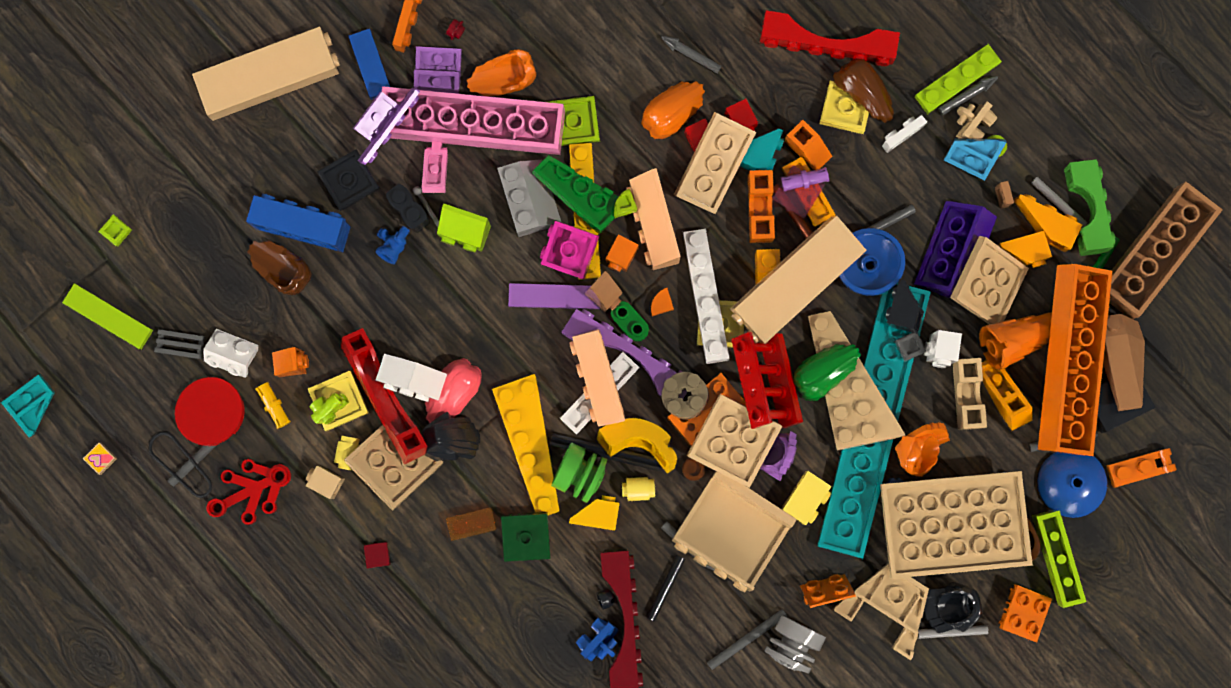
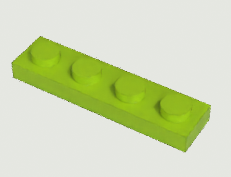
M988 44L917 93L915 98L928 115L997 67L1002 61Z

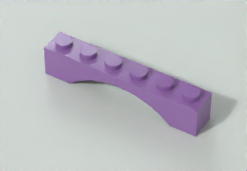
M576 309L562 330V334L573 341L572 336L600 329L604 346L624 352L636 360L649 374L658 396L662 398L664 382L677 374L670 369L672 365L662 358L658 361L651 357L652 352L643 346L637 348L632 345L633 340L622 333L618 336L612 332L614 328L606 322L602 321L601 324L593 320L594 315L585 309L579 311ZM683 390L679 398H684L687 390Z

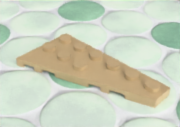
M831 311L808 316L816 353L835 344L851 345ZM858 358L855 371L851 372L837 387L831 389L825 395L837 451L906 436L861 360Z

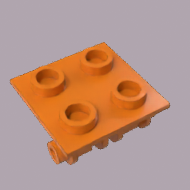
M835 574L827 579L811 580L806 584L800 585L804 594L805 605H809L810 608L856 597L845 574Z
M1014 585L1010 589L1011 592L1008 598L1011 601H1006L1009 607L1008 609H1003L1007 613H1003L1001 621H999V628L1037 642L1052 599L1022 586Z

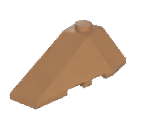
M1122 314L1108 316L1103 365L1118 411L1142 408L1145 340L1138 321Z

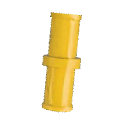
M269 382L255 389L265 405V411L269 412L277 429L291 422L281 406V400L276 398Z

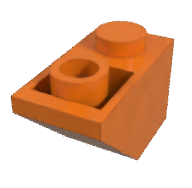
M804 120L784 140L794 152L803 157L813 170L820 169L832 158V154L821 137Z
M292 347L272 353L275 376L285 377L306 374V368H309V359L307 354L304 355V351Z

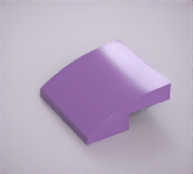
M416 46L414 88L424 91L459 94L462 49Z

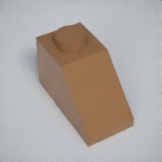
M606 271L585 292V295L604 312L608 308L613 311L621 302L619 296L622 294V291Z

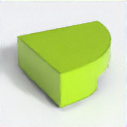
M630 189L622 192L617 198L614 205L615 218L637 211V206Z

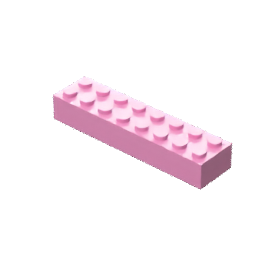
M382 87V92L398 105L410 91V89ZM420 90L417 95L419 97L417 103L412 108L408 107L404 113L405 118L399 126L395 125L390 131L392 134L390 138L433 141L443 144L560 155L565 108L563 104Z

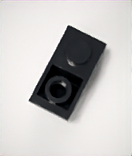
M899 279L898 285H895L893 288V303L891 307L887 308L885 319L891 328L918 334L924 311L906 281Z

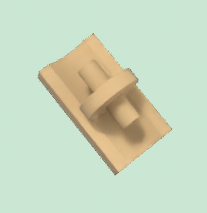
M987 101L984 105L979 104L977 108L973 104H970L967 108L959 107L957 113L960 118L957 123L961 126L964 124L956 137L958 139H982L985 134L977 126L981 122L988 128L996 121L997 116L990 110L993 105Z

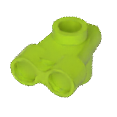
M333 393L328 399L325 396L316 399L310 405V409L313 412L311 418L316 424L332 422L336 418L335 413L349 403L348 398L342 393L339 395Z

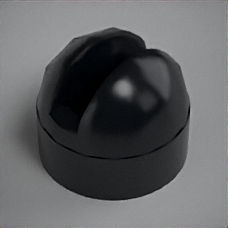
M602 590L596 593L602 610L610 608L615 603L612 591Z

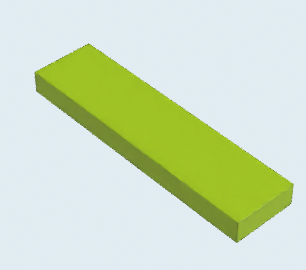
M75 283L62 302L141 350L153 332L151 328Z

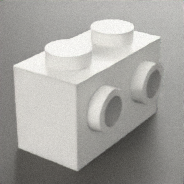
M938 330L930 334L929 342H926L924 346L926 350L924 356H927L926 362H931L932 366L937 368H946V366H951V364L957 362L962 333Z

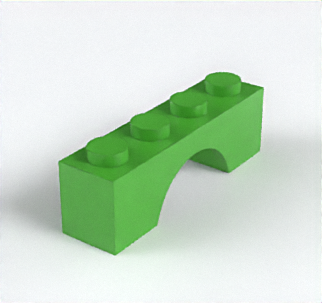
M1097 159L1071 162L1064 169L1068 191L1083 197L1090 208L1089 223L1080 230L1077 236L1080 256L1107 253L1114 247L1115 235L1111 232L1109 225L1111 214L1106 209L1105 204L1107 193L1106 189L1102 188V168L1098 166Z

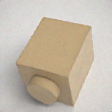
M316 466L315 469L311 468L306 477L308 481L306 487L329 499H335L345 478L322 466Z

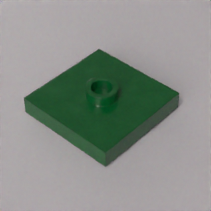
M548 512L501 515L504 562L551 558Z

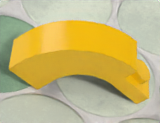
M626 418L623 422L605 425L598 430L597 441L610 457L625 448L639 447L650 452L666 473L675 469L677 455L671 447H668L671 437L658 425L647 420Z

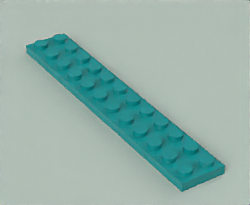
M909 286L924 311L918 331L920 336L931 292ZM892 288L881 295L864 367L898 422L914 358L904 362L894 342L912 332L891 328L885 319L887 308L892 306L894 299L892 298ZM893 439L841 450L817 544L818 547L863 559L881 490L880 484L883 482Z

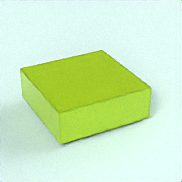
M113 214L98 232L118 247L132 229Z

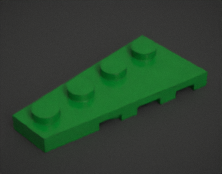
M549 155L533 170L532 174L598 234L615 219L614 205L618 196L613 194L612 190L606 187L605 189L595 184L592 179L574 172V169Z

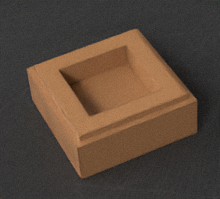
M1006 181L998 184L995 187L999 207L1001 209L1009 207L1014 203L1009 182Z

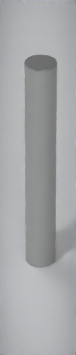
M1036 177L1031 182L1060 211L1077 218V222L1082 224V228L1085 227L1087 222L1042 180Z
M972 626L965 632L952 629L939 634L934 628L918 629V639L988 634V626Z

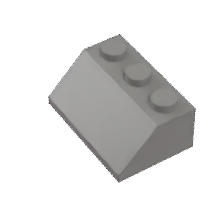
M542 160L519 161L497 168L518 237L548 229L555 221L561 222L552 191L532 174L533 170Z

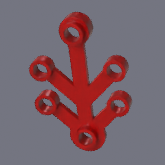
M252 459L244 460L241 465L244 472H255L266 476V478L260 481L237 475L232 470L223 471L221 480L224 483H234L246 488L223 500H210L206 507L208 514L212 517H221L226 513L227 508L250 497L246 511L241 515V520L244 524L251 525L257 519L255 512L262 491L271 486L267 501L262 504V510L266 514H273L277 510L276 500L280 488L286 486L291 480V472L287 466L277 464L269 468L256 464ZM247 462L253 464V468L249 471L246 469ZM280 471L284 474L282 480L276 478V474ZM228 472L232 474L230 481L225 479V475ZM218 503L222 506L220 512L215 511V505ZM268 503L273 504V509L270 512L266 510ZM248 513L253 517L250 522H247L245 519Z

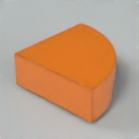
M668 288L661 290L654 297L651 306L652 317L674 310Z

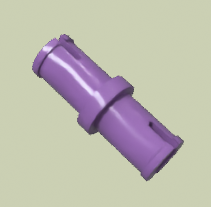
M824 167L809 172L803 170L800 174L781 177L783 191L786 192L787 190L801 187L807 189L809 185L829 182L827 168Z

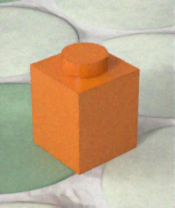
M618 234L606 257V262L609 263L608 267L619 273L621 270L626 272L639 245Z

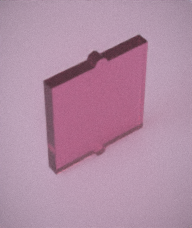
M793 165L787 176L800 174L802 170ZM818 183L809 185L807 189L801 187L787 190L786 192L783 191L781 184L772 200L784 206L786 211H792L804 219L825 184Z

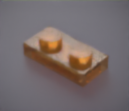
M492 507L446 518L451 541L497 530Z

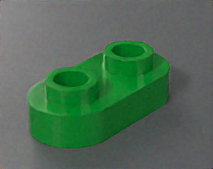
M621 301L613 311L611 310L613 321L634 342L646 339L649 333L648 324L629 303ZM620 309L626 310L627 314L624 317L618 315ZM635 326H640L642 328L641 333L636 334L634 333L633 328Z

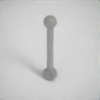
M418 186L414 187L413 193L419 197L438 227L439 221L423 197L421 188Z

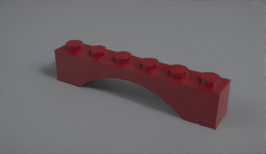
M628 550L601 552L602 577L610 584L617 595L624 617L622 645L616 660L609 668L610 688L643 687L642 672L637 671V663H641V649H636L635 640L640 639L639 625H634L633 616H638L637 602H632V593L636 592L635 578H630V569H634V556L629 555Z

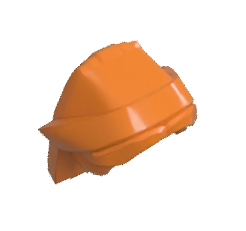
M939 422L921 426L907 436H902V440L895 447L901 467L916 477L928 473L937 463L940 452L939 445L950 441L946 426Z

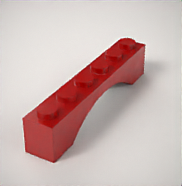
M766 10L760 43H764L766 47L770 48L782 46L794 52L806 50L812 55H822L824 53L830 54L832 58L836 59L848 57L853 58V60L863 59L865 61H872L878 66H889L896 59L900 32L876 29L858 38L845 40L829 39L807 31L796 23L789 14Z
M359 329L342 337L341 348L404 465L425 455L427 445L417 426L406 414L394 392L383 388L384 383L376 381L380 363L364 329Z

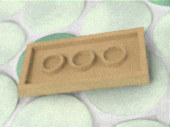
M714 112L674 195L716 214L756 132Z

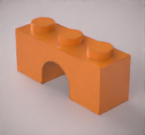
M773 170L749 171L750 243H772L775 239L774 215L772 214Z

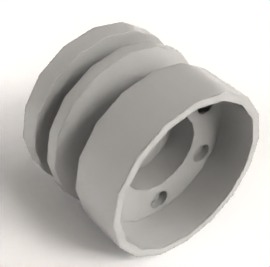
M781 615L775 629L783 635V638L780 640L771 637L769 641L778 645V648L776 650L766 646L765 652L776 662L794 671H802L809 674L811 668L802 662L804 659L812 663L815 662V659L807 653L808 649L820 651L826 637Z

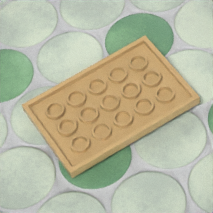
M1022 471L880 484L890 578L1033 565Z

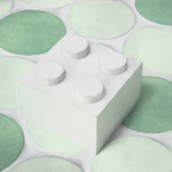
M384 354L376 381L384 383L383 388L395 392L399 388L400 394L413 397L415 393V398L428 402L429 398L439 401L447 374L413 361Z

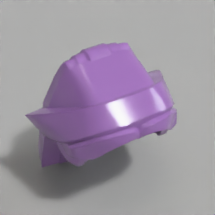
M790 431V433L778 434L760 470L781 481L783 474H786L794 461L797 450L795 433Z

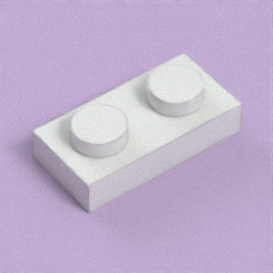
M922 115L917 119L914 116L902 124L904 128L899 132L895 129L884 137L886 141L882 147L887 153L923 128L927 121Z

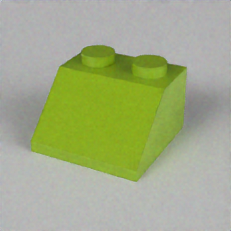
M443 204L437 234L442 238V242L449 245H454L456 242L462 244L463 249L475 253L476 250H483L491 225L488 218Z

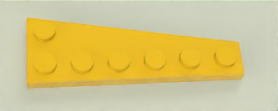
M535 374L493 388L492 391L535 513L548 512V515L560 512L556 488L551 486L554 476Z

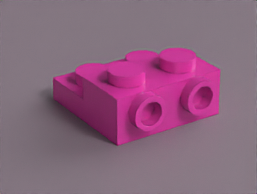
M555 221L548 230L547 236L550 237L548 244L541 251V265L585 279L599 235L560 221Z

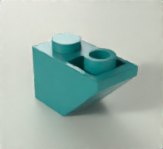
M777 129L753 139L740 167L749 171L773 170L776 159L772 157L775 150L780 151L785 139L781 137L783 130Z

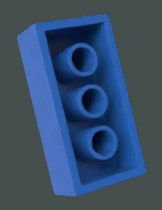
M262 194L261 197L253 196L246 220L256 230L339 252H344L350 231V226L346 223V219L342 218V215L328 211V215L319 212L320 209L306 206L304 209L297 206V203L289 200H284L281 203L275 200V197L267 194Z

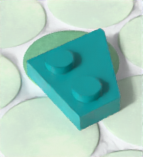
M39 374L2 401L1 404L27 436L32 437L55 391Z

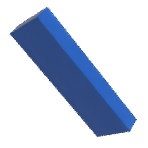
M369 28L349 35V39L369 97L372 100L376 98L380 91L382 92V87H390Z

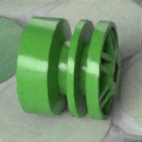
M571 443L559 465L551 486L566 492L572 484L575 486L573 497L577 498L582 489L584 493L581 501L587 503L591 496L596 493L602 482L608 459L601 457L596 466L594 462L597 454L593 453L586 461L583 459L585 448Z

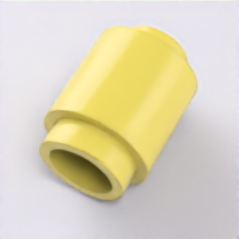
M341 436V441H338L334 460V463H338V468L352 470L344 460L360 446V439Z
M648 477L626 478V483H622L623 497H627L628 501L650 500L651 497H655L654 479H648Z

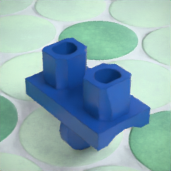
M597 618L591 627L598 635L591 640L584 634L576 642L582 650L580 654L591 662L596 656L601 660L607 654L614 657L616 653L612 648L618 643L613 637L619 632V629L610 622L607 623Z

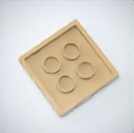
M979 236L950 298L987 324L1002 322L1005 320L1029 268L987 237Z
M719 394L687 456L750 488L782 425L772 420L771 424L751 429L747 407Z
M383 425L344 460L392 511L443 464V461H435L423 455L404 465Z

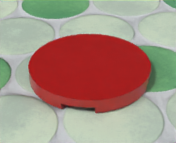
M207 377L196 380L183 390L177 400L175 407L177 427L185 438L201 446L220 445V443L226 441L239 430L244 419V402L237 389L223 379Z

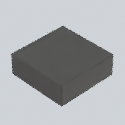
M911 333L894 341L904 362L926 352L919 335L916 333Z

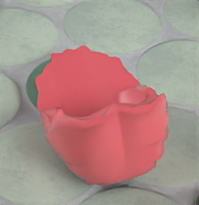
M467 359L455 360L441 371L446 373L447 376L439 401L429 398V401L425 402L426 420L429 421V424L446 412L452 418H455L478 392L482 378L481 370L477 366L471 365Z

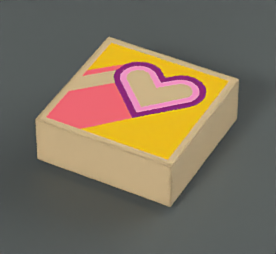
M99 442L83 458L99 475H102L117 459L102 442Z

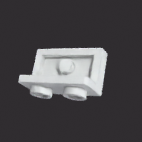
M216 329L204 348V361L212 367H219L232 375L246 378L248 367L258 352V345Z

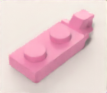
M432 141V148L427 147L424 151L423 193L446 192L448 151L447 148H442L441 142Z

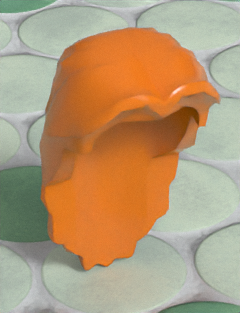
M520 49L510 50L506 54L489 60L481 66H477L471 78L466 80L468 83L467 88L470 89L471 93L477 92L479 95L486 97L501 96L523 90L531 85L536 78V70L531 55L528 52Z
M681 81L656 96L645 108L641 123L643 127L649 130L650 135L654 139L668 138L676 133L703 105L702 96L705 93L703 84H699L697 81L693 83Z

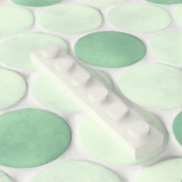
M706 229L683 232L706 364L729 361Z

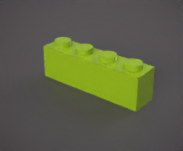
M1051 510L1032 515L1058 606L1066 608L1085 603L1086 598L1060 510Z

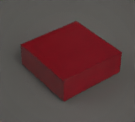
M388 542L364 545L366 568L391 565Z

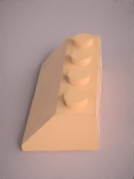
M655 168L630 179V187H626V190L630 189L637 206V211L633 213L635 222H640L642 230H639L638 234L641 244H646L647 252H644L647 266L651 265L652 270L679 264L681 257L658 172Z
M600 329L572 336L573 341L569 342L573 356L577 355L580 362L576 364L579 378L584 377L586 386L582 388L586 400L590 399L593 408L589 409L592 422L597 421L599 427L625 421V414Z

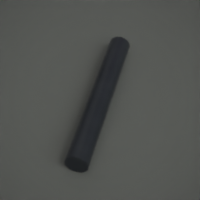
M677 555L646 617L649 620L655 622L686 559Z

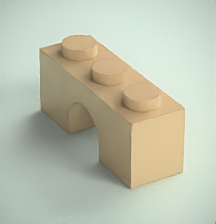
M981 358L958 359L957 362L953 363L958 430L987 428L985 404H982L980 398V383L983 381Z

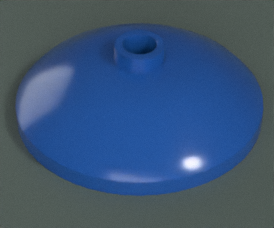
M867 228L853 232L852 234L867 251L839 275V278L850 290L862 295H879L889 291L899 282L905 269V254L902 246L895 237L880 229ZM871 263L874 265V268L867 269L866 264Z
M1055 452L1041 465L1037 477V488L1042 501L1050 510H1060L1061 516L1082 517L1096 510L1104 500L1107 491V477L1103 466L1094 456ZM1076 478L1080 481V485L1078 487H1075L1073 484V481Z

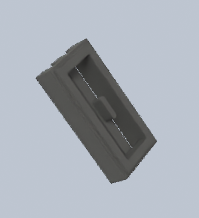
M158 329L157 334L159 335L158 339H156L157 346L154 352L195 359L202 358L204 336ZM164 336L197 340L199 343L197 345L164 340ZM165 344L197 349V354L162 349V346Z

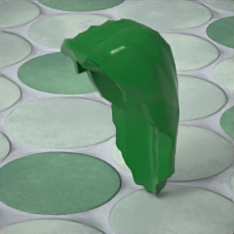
M835 344L804 360L793 373L794 384L802 394V397L806 401H817L824 397L831 389L837 387L842 380L855 371L857 359L861 356L859 348H856L854 344L848 346Z

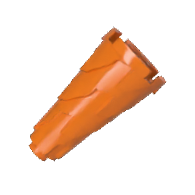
M1052 312L1038 316L1031 315L1016 320L1009 319L983 326L979 333L980 346H986L988 349L987 352L983 353L988 363L994 369L1002 370L1049 343Z

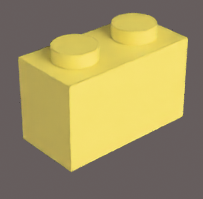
M805 471L781 509L803 525H807L808 522L812 524L819 513L816 509L820 503L825 504L831 495L829 489L831 486L811 472Z

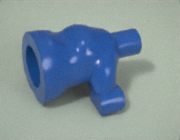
M402 226L395 235L391 236L386 229L381 228L377 236L383 239L385 243L376 249V254L384 261L395 264L399 254L404 250L406 236L410 230Z

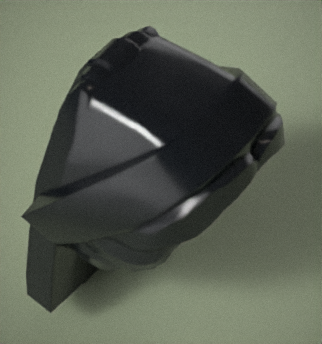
M446 412L427 425L421 433L427 445L425 455L435 461L457 460L459 457L472 459L476 456V451L479 450L480 434L478 429L475 428L474 423H471L469 417L452 418Z
M951 582L946 588L929 590L923 612L926 621L929 622L931 627H934L938 634L952 629L965 632L981 618L983 613L978 592L969 586L957 582Z

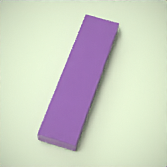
M509 283V307L600 310L585 295V292L591 286Z

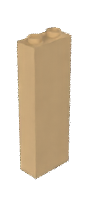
M320 27L193 73L192 76L207 116L214 121L339 74L337 66H340L336 53L332 54L329 46L332 45V41L328 32L324 33Z
M831 216L730 308L734 313L731 316L740 326L743 324L749 330L748 332H752L755 343L765 344L867 250L838 216Z

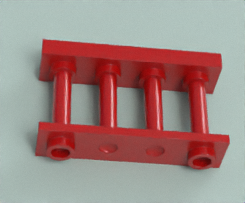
M752 332L732 338L731 341L751 429L771 424L772 419H778V423L782 425V428L803 423L783 334H775L765 344L755 343ZM756 352L763 353L765 365H759ZM761 374L768 375L770 387H764ZM767 396L773 397L775 410H769Z

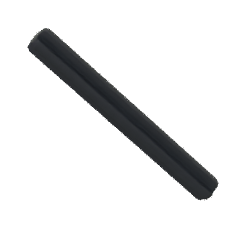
M552 434L551 446L568 449L570 444L574 443L585 448V454L592 455L595 453L597 457L656 471L661 469V465L652 456L621 450L610 457L600 444L558 434Z

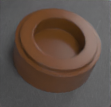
M689 458L682 466L683 475L691 481L699 480L705 473V465Z

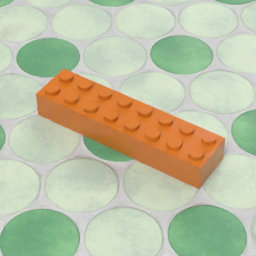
M1079 264L1057 265L1038 450L1085 456L1094 455L1113 271Z

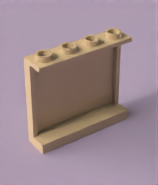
M715 471L675 534L672 542L676 543L674 547L684 554L688 551L695 556L694 560L704 567L708 564L715 569L714 573L724 580L728 577L734 581V587L745 593L746 590L749 592L754 590V585L788 530L793 527L797 519L745 485Z

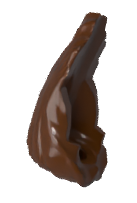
M863 59L852 60L841 66L840 71L834 73L835 85L851 96L856 103L863 105L872 118L880 119L884 123L893 119L894 111L890 95L878 73L867 61Z
M271 240L260 243L253 241V244L249 245L250 249L247 253L251 257L252 267L259 272L261 277L274 286L278 292L296 295L304 290L312 274L303 258L289 251L284 246L275 244Z

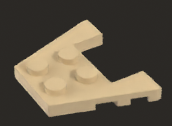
M887 563L854 590L856 597L842 600L833 608V611L852 622L864 602L868 603L904 627L892 649L911 660L929 588L911 577L890 578L889 563Z

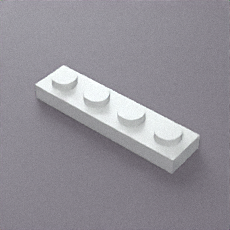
M624 352L610 365L617 390L640 368ZM583 393L560 417L575 434L591 420L589 409L593 408L591 400H586Z

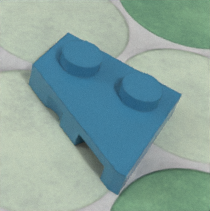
M955 138L944 161L985 181L1003 150L1006 140Z

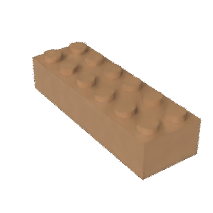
M1184 182L1178 185L1111 270L1113 272L1109 303L1131 319L1140 317L1223 209L1189 183Z

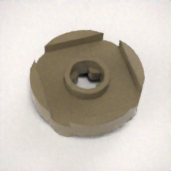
M680 372L664 382L662 389L663 405L677 418L691 419L698 416L709 401L708 388L697 374ZM683 390H687V392L689 393L691 392V396L688 397V401H684L683 398H679V395L682 394Z

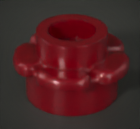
M454 19L446 35L450 36L451 40L455 38L460 39L465 31V27H463L464 22Z

